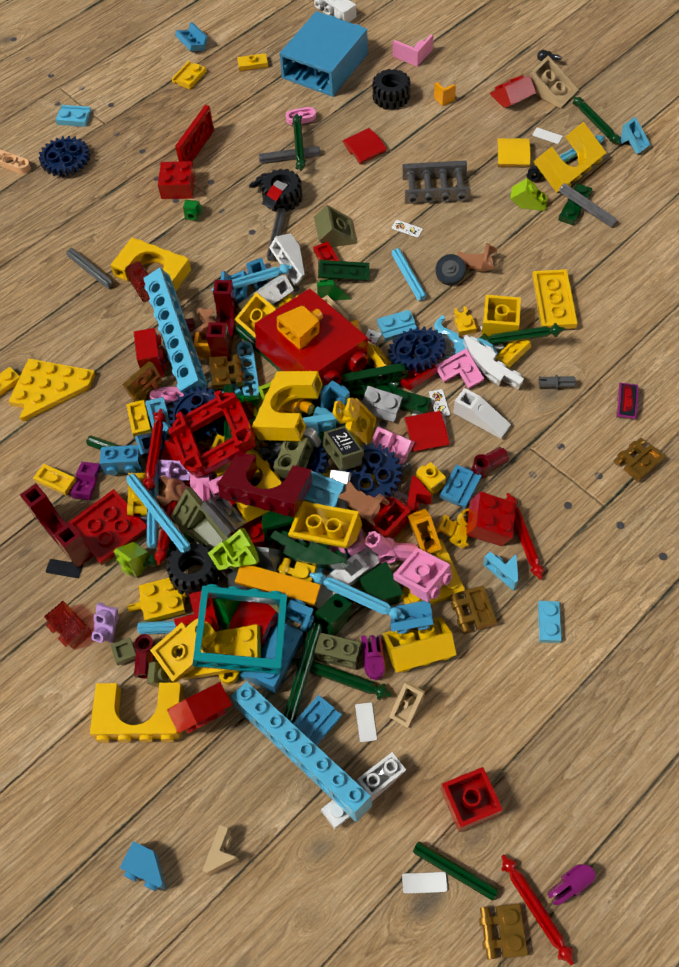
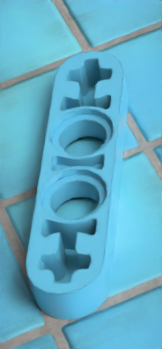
M242 341L237 345V353L240 360H242V365L247 361L252 363L249 367L242 366L241 371L244 373L243 394L250 395L249 388L252 387L253 395L260 396L253 346L248 341ZM247 348L248 355L244 356V349ZM247 376L254 377L252 381L245 380Z

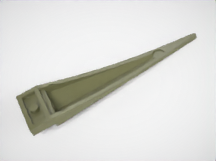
M192 487L186 488L170 516L180 530L199 544L203 542L205 546L209 545L212 549L220 542L228 540L231 535L226 536L201 507L204 501H202ZM233 567L231 569L237 574L239 567ZM269 604L279 614V605Z

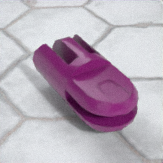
M362 635L361 642L365 673L370 679L378 680L383 677L386 669L382 637L377 635V638H375L374 635H369L367 642V636Z
M577 864L563 874L561 881L548 891L549 898L556 896L552 903L560 905L571 896L576 897L595 881L596 874L594 870L588 865Z

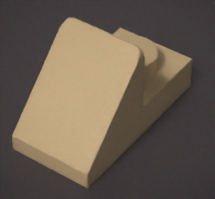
M219 825L202 870L206 875L211 876L239 861L237 857L224 853V849L228 850L232 841L231 831L227 827Z

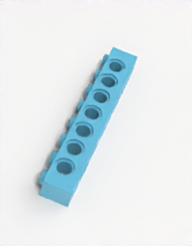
M158 268L143 278L145 282L144 287L149 294V302L154 309L153 315L159 324L158 330L162 334L163 345L167 349V357L173 367L172 373L178 382L177 388L181 393L185 391L187 394L190 393V388L196 391L197 386L203 390L208 385L171 277L163 269Z
M247 681L231 695L235 708L356 823L372 807L371 796Z

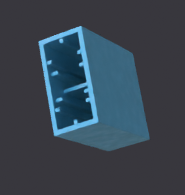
M316 11L279 53L282 78L333 97L368 54L367 28Z

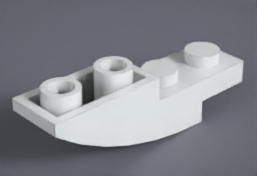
M465 335L463 345L482 374L498 386L504 381L519 390L524 380L522 375L517 371L507 369L504 363L496 362L497 354L494 349L489 346H483L475 337Z
M366 548L358 555L354 554L348 559L351 563L350 567L335 569L327 577L335 578L352 586L381 563L378 561V556L370 548ZM321 584L315 606L319 609L335 592Z
M391 752L360 776L356 783L374 801L406 769ZM333 800L321 809V812L334 830L350 818Z

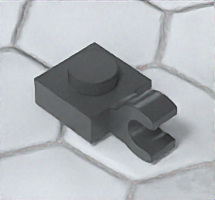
M272 440L268 443L270 447L260 448L258 452L261 456H264L263 460L270 462L273 457L279 455L284 441Z

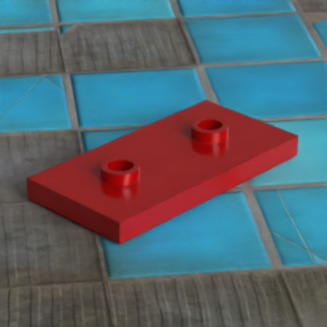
M204 105L175 145L178 161L193 162L214 132L210 106Z

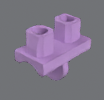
M158 460V479L165 475L167 478L190 480V473L183 467L180 461Z
M101 602L97 604L96 614H94L95 623L91 637L92 640L100 643L104 641L111 643L114 641L116 624L119 622L118 608L106 606Z

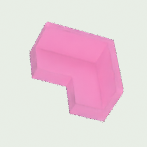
M430 34L425 41L420 40L414 48L394 40L393 57L418 67L433 50L434 36Z

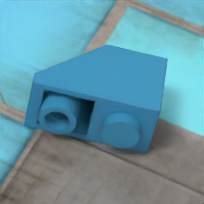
M133 841L120 866V869L125 871L124 877L134 882L139 878L145 881V887L155 892L158 888L165 891L167 886L158 854Z

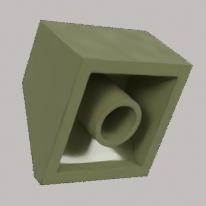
M326 205L314 216L320 243L329 242L331 247L356 243L352 221L347 215Z

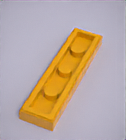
M252 565L239 567L235 579V584L252 589H260L263 592L280 591L282 594H287L288 599L301 600L313 606L316 604L321 587L317 583Z

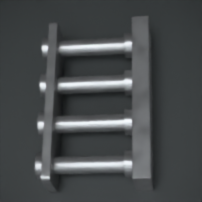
M467 160L402 164V180H408L409 190H405V204L468 201L470 198V187H464L463 177H466ZM447 178H456L457 187H448ZM424 179L425 189H415V180ZM431 179H440L441 188H432Z

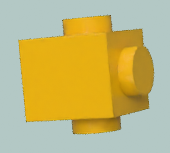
M432 462L426 466L422 465L416 472V477L432 496L444 488L446 477Z

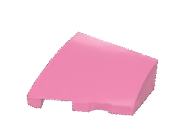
M378 426L371 443L374 442L376 448L379 444H382V450L389 447V453L394 451V458L398 457L400 461L398 464L401 465L406 461L414 444V441Z

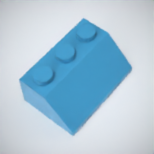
M276 623L275 628L270 627L265 644L261 646V658L275 659L278 623ZM285 624L282 662L279 674L241 671L239 677L276 695L293 663V659L296 658L305 641L303 632Z

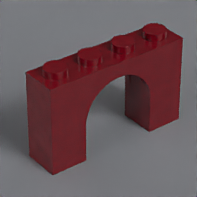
M215 280L213 297L216 306V322H208L206 337L211 357L227 356L229 362L231 361L238 306L233 281Z
M237 451L218 483L220 498L295 518L312 485V470L293 465L286 479L280 485L270 489L257 488L250 484L257 471L256 456Z
M36 483L20 494V497L35 519L77 568L93 556L82 536L70 522L66 524L47 495Z

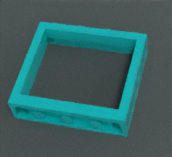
M215 584L202 586L193 666L279 674L282 662L287 594H282L280 591L262 592L260 589L255 588L241 590L235 586L220 588ZM207 598L279 605L275 659L201 652Z

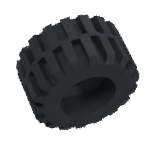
M387 69L377 73L372 82L374 103L378 104L379 107H383V109L389 110L403 107L410 100V77L397 69Z
M281 168L279 170H272L271 173L268 172L262 178L261 190L263 200L277 180L287 184L272 211L284 208L288 212L290 209L293 210L299 206L303 196L301 178H299L298 174H295L292 170H282Z
M192 541V544H190L191 549L185 553L180 552L176 547L177 550H172L170 553L171 557L167 558L166 570L171 584L175 590H178L179 594L183 595L185 593L186 597H190V593L202 591V586L209 584L217 585L219 582L220 570L217 569L208 554L212 548L209 545L205 546L203 542L197 544V541ZM192 565L203 566L201 570H199L196 573H184V571Z

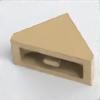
M405 681L389 718L408 728L424 701L425 691Z

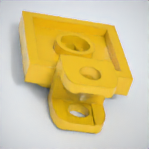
M348 398L347 405L341 401H335L333 408L334 417L341 424L346 423L345 427L353 434L354 439L359 445L363 446L364 443H371L376 417L358 398Z
M198 619L188 626L181 622L150 650L172 682H178L194 668L193 655ZM204 622L201 652L206 653L203 648H206L217 636L216 631L208 622ZM177 648L183 649V654L180 657H175Z

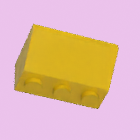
M303 501L294 518L288 536L348 548L357 541L362 522L358 511Z
M441 617L434 618L433 624L428 629L418 630L416 627L410 628L409 632L398 634L397 631L382 633L391 664L396 673L407 672L414 667L427 666L432 662L438 660L445 661L452 656H456L452 632Z

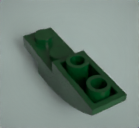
M274 530L271 535L272 539L286 547L283 554L295 561L325 569L348 568L351 565L346 559V554L338 550L335 553L330 551V546L327 544H317L311 541L309 545L300 539L296 542L285 531L279 533Z

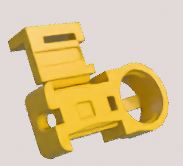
M469 509L459 513L457 521L454 522L447 515L440 517L435 529L436 533L439 531L451 537L449 541L461 549L468 546L469 544L466 543L468 538L466 535V521Z

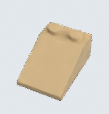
M549 56L529 74L536 91L534 95L559 108L579 90Z

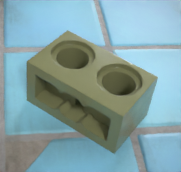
M302 437L301 441H284L282 443L281 451L273 467L280 478L286 479L293 465L303 468L307 467L314 449L309 439Z
M320 633L315 648V658L317 661L353 670L357 669L361 654V642Z

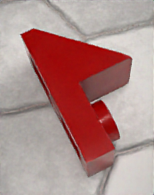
M412 476L407 507L411 509V514L419 511L420 503L432 504V495L416 476Z

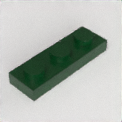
M579 183L574 188V190L587 199L592 192V188ZM568 199L559 215L558 221L574 226L583 208Z
M332 260L318 261V278L369 281L370 263Z

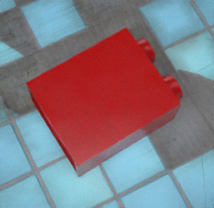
M310 288L255 322L256 348L282 371H318L323 386L328 385L332 380L339 384L342 374L350 373L351 371H361L368 363V337ZM300 306H304L310 312L319 309L323 315V318L319 320V333L302 349L299 350L277 330V316Z

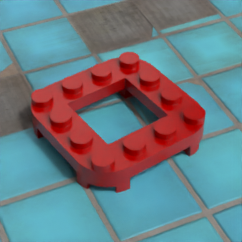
M221 390L214 392L216 398L186 415H183L180 411L175 415L177 419L173 423L172 428H169V434L173 437L181 458L180 463L196 478H201L229 463L237 451L246 453L255 447V432L242 403L233 392L222 393ZM225 415L232 431V438L201 455L193 432Z

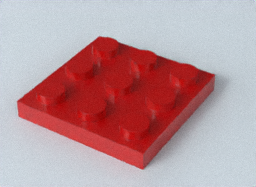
M114 489L69 521L82 536L92 555L101 566L116 556L113 552L116 548L134 542L147 532V525L137 514L127 516V503Z

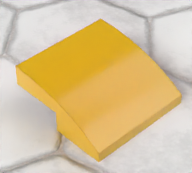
M498 138L497 167H530V140Z

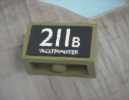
M345 426L324 432L323 447L340 471L362 464L364 450Z

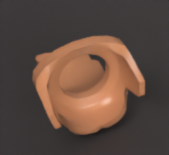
M486 243L484 254H465L458 251L457 255L463 259L467 268L480 272L489 271L495 267L490 253H497V248Z
M200 307L196 309L198 318L203 325L190 332L192 341H194L195 332H199L201 338L207 336L208 322H216L213 317H210L215 313L212 308L204 309Z
M162 475L161 479L164 482V487L161 495H158L155 500L162 507L167 506L172 500L179 502L185 489L191 487L185 485L180 479L167 478V476Z
M351 482L346 484V492L338 496L339 499L346 501L351 508L358 511L360 517L372 526H375L372 519L380 510V502L387 506L390 504L381 494L374 498L370 495H365L362 491H357Z

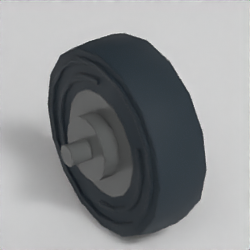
M447 254L438 260L435 273L438 280L443 284L455 285L464 278L466 265L458 255Z

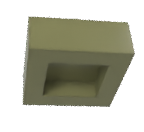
M130 637L111 644L115 662L118 666L135 659L136 651Z
M149 663L147 684L159 688V683H168L169 676L160 663Z

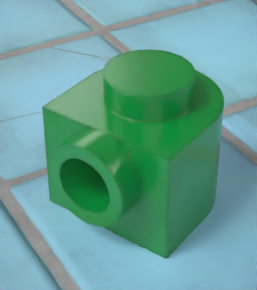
M185 200L183 205L185 220L198 221L199 214H202L203 211L200 201Z

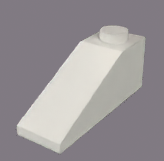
M291 233L275 236L269 248L280 265L286 264L293 267L287 275L293 284L298 286L305 275L300 246Z

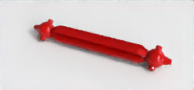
M162 409L153 414L155 422L153 423L146 467V479H143V484L149 492L152 488L156 487L154 478L156 477L163 422L166 421Z
M510 493L506 494V500L518 504V500L514 496H511ZM516 505L514 526L527 560L532 566L530 572L537 576L539 580H542V574L545 572V569L539 565L537 552L521 511Z
M172 500L167 505L165 513L175 524L170 516L178 502ZM161 528L157 544L158 551L155 553V560L158 565L166 560L171 541L163 528Z
M503 854L501 856L503 862L502 871L510 874L512 883L552 946L558 949V959L573 965V948L565 945L562 935L522 873L516 869V860L508 858Z

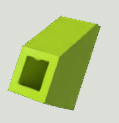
M528 178L512 187L510 199L522 209L546 210L548 197Z
M135 542L118 547L113 551L117 557V563L122 566L120 569L126 575L130 576L132 574L138 578L147 568L143 567V564L150 554Z

